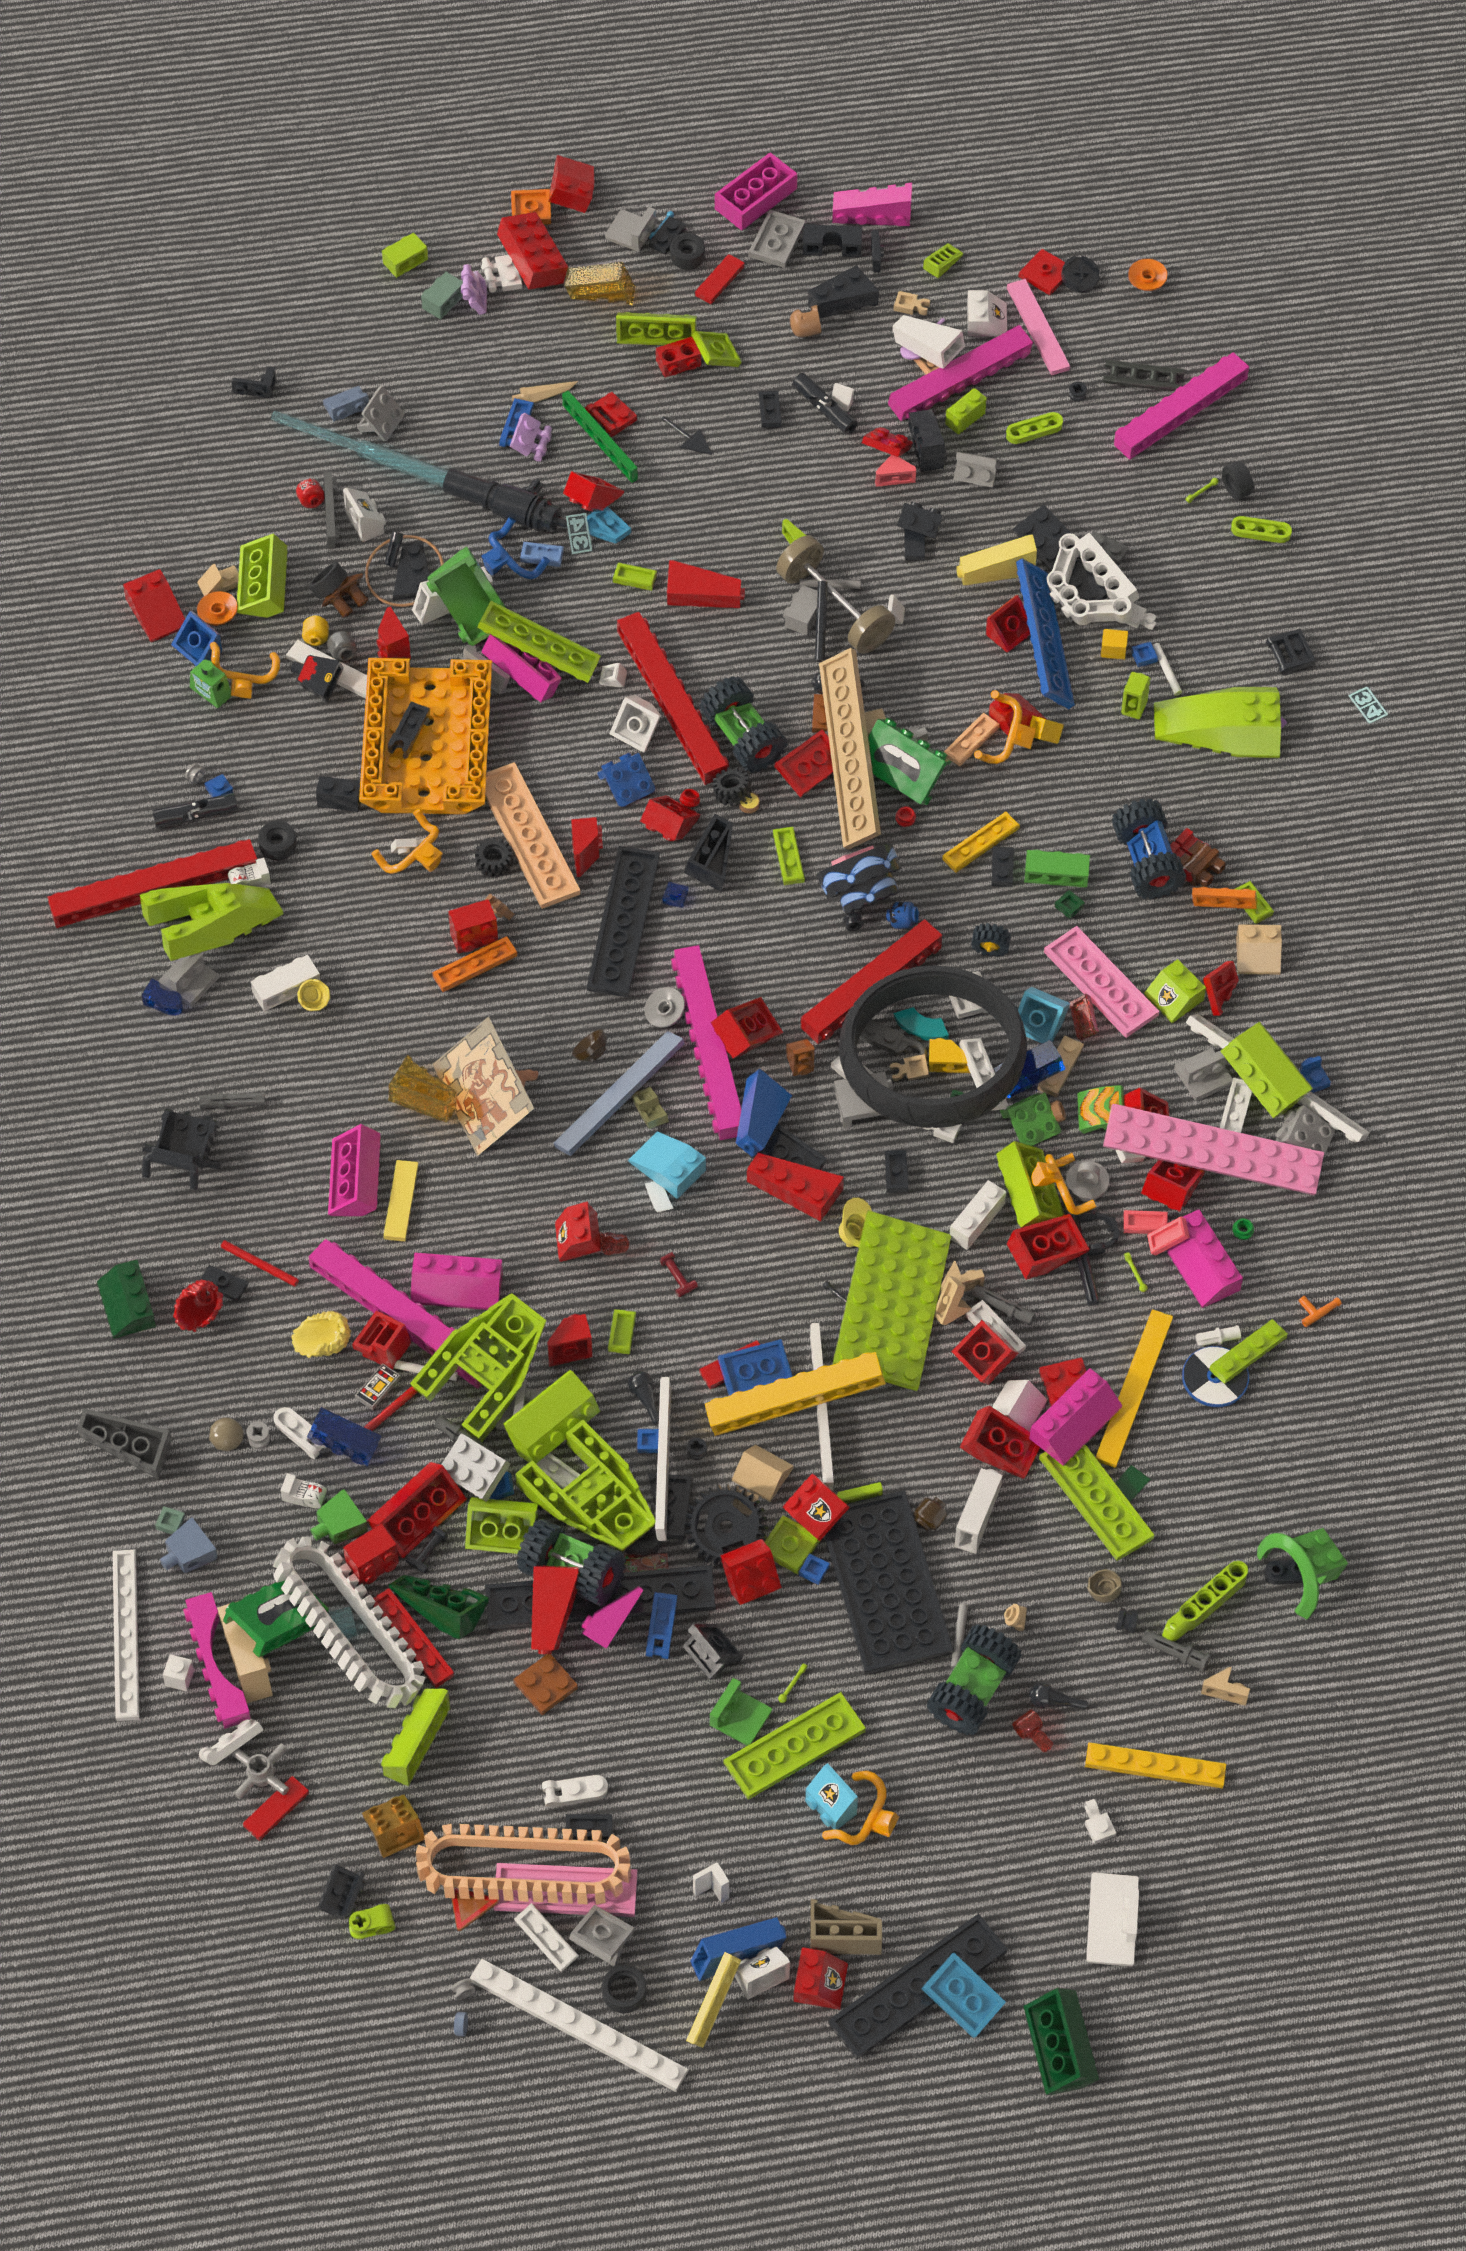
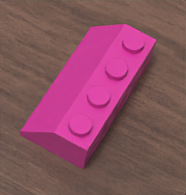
M360 1124L332 1139L328 1215L364 1216L377 1209L381 1133Z
M1196 1210L1183 1216L1186 1218L1190 1238L1166 1251L1201 1307L1204 1308L1241 1291L1243 1278L1201 1211Z
M414 1253L410 1300L415 1304L420 1303L421 1305L488 1310L489 1307L500 1300L503 1277L502 1260Z
M1089 1368L1031 1426L1030 1439L1064 1466L1122 1408V1404L1107 1381Z

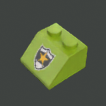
M1177 959L1158 974L1144 992V996L1173 1023L1204 1001L1206 987Z

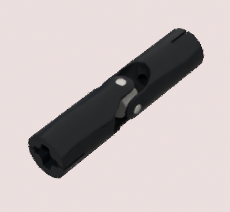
M800 373L795 377L792 386L845 435H849V433L856 429L858 422L828 396L805 373Z
M233 792L153 809L152 813L155 826L159 828L238 811Z

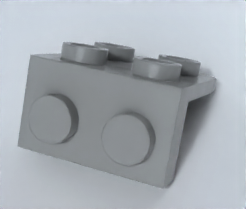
M648 207L642 217L626 210H620L605 233V238L639 252L651 231L656 227V209Z
M1305 1105L1293 1110L1290 1109L1285 1114V1121L1276 1134V1141L1321 1151L1325 1155L1335 1129L1330 1127L1326 1121Z

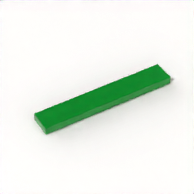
M568 390L562 393V404L566 411L630 482L633 483L638 480L637 466Z

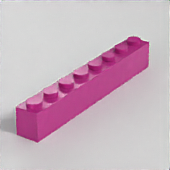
M1018 325L954 359L944 369L939 367L890 394L888 405L902 422L908 418L910 412L929 410L935 403L947 400L950 395L962 392L967 386L979 383L982 378L988 375H994L1002 367H1009L1017 359L1026 358L1031 352L1033 342L1023 328Z
M1234 352L1227 357H1222L1217 364L1209 366L1198 377H1193L1189 383L1177 388L1173 394L1164 397L1160 403L1154 407H1149L1141 416L1133 418L1129 424L1120 427L1115 432L1114 446L1129 460L1247 380L1249 366Z

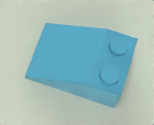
M658 1131L628 1160L629 1163L665 1188L676 1199L706 1171V1157L690 1145Z

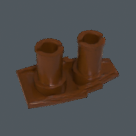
M363 574L347 576L337 589L326 596L322 607H326L329 604L333 605L342 618H346L353 612V609L342 598L343 596L349 594L358 607L367 603L369 599L358 587Z

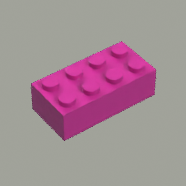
M770 152L715 193V210L742 231L797 189V173Z

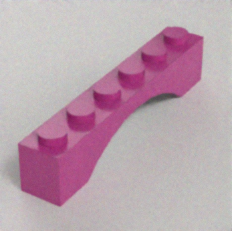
M212 1592L186 1599L187 1608L183 1609L186 1622L191 1621L193 1628L189 1629L192 1641H197L199 1648L195 1649L199 1662L204 1661L205 1668L202 1669L205 1682L210 1681L212 1687L208 1689L211 1702L216 1701L218 1708L214 1709L217 1721H222L224 1729L239 1725L244 1720H250V1712L243 1691L233 1686L224 1678L213 1659V1639L220 1620Z

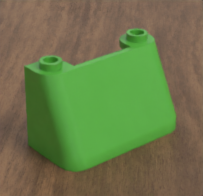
M466 546L428 576L429 581L426 584L432 593L436 592L458 624L461 630L458 632V635L463 643L468 642L469 645L474 646L490 635L477 628L490 601L503 607L505 605L470 549Z

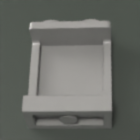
M885 1071L870 1074L883 1086L893 1090L891 1079L886 1078ZM847 1079L834 1081L835 1095L843 1128L852 1127V1120L881 1115L856 1095Z

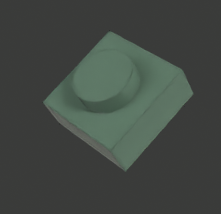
M163 1506L155 1524L156 1530L173 1534L181 1527L185 1513Z

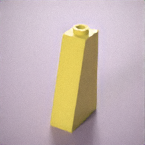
M1033 535L960 557V566H957L956 569L958 578H962L963 586L1018 578L1016 562L1021 558L1036 566L1037 550Z

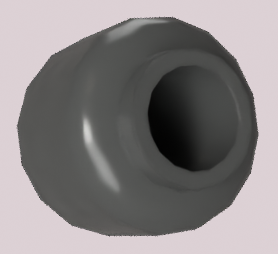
M335 632L328 639L327 646L334 659L348 661L353 658L357 651V646L353 637L348 632Z

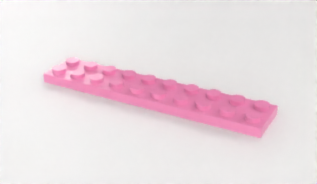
M1117 1104L1111 1105L1103 1147L1310 1195L1316 1194L1324 1152Z

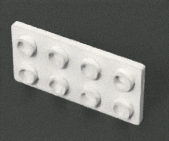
M1092 1873L1086 1958L1088 1963L1120 1966L1134 1965L1139 1900V1878L1137 1876Z

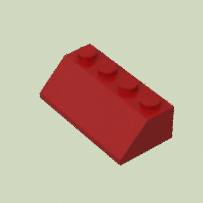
M430 1462L367 1520V1523L372 1529L382 1524L395 1541L398 1556L404 1558L432 1532L435 1526L441 1524L467 1498L443 1465Z

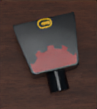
M308 655L304 664L294 661L291 666V672L298 675L297 682L299 685L326 702L329 701L344 669L338 660Z

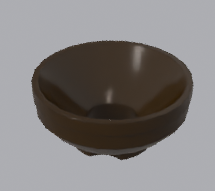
M599 1029L590 1033L575 1046L572 1055L579 1061L593 1062L600 1058L606 1050L607 1036L604 1031Z

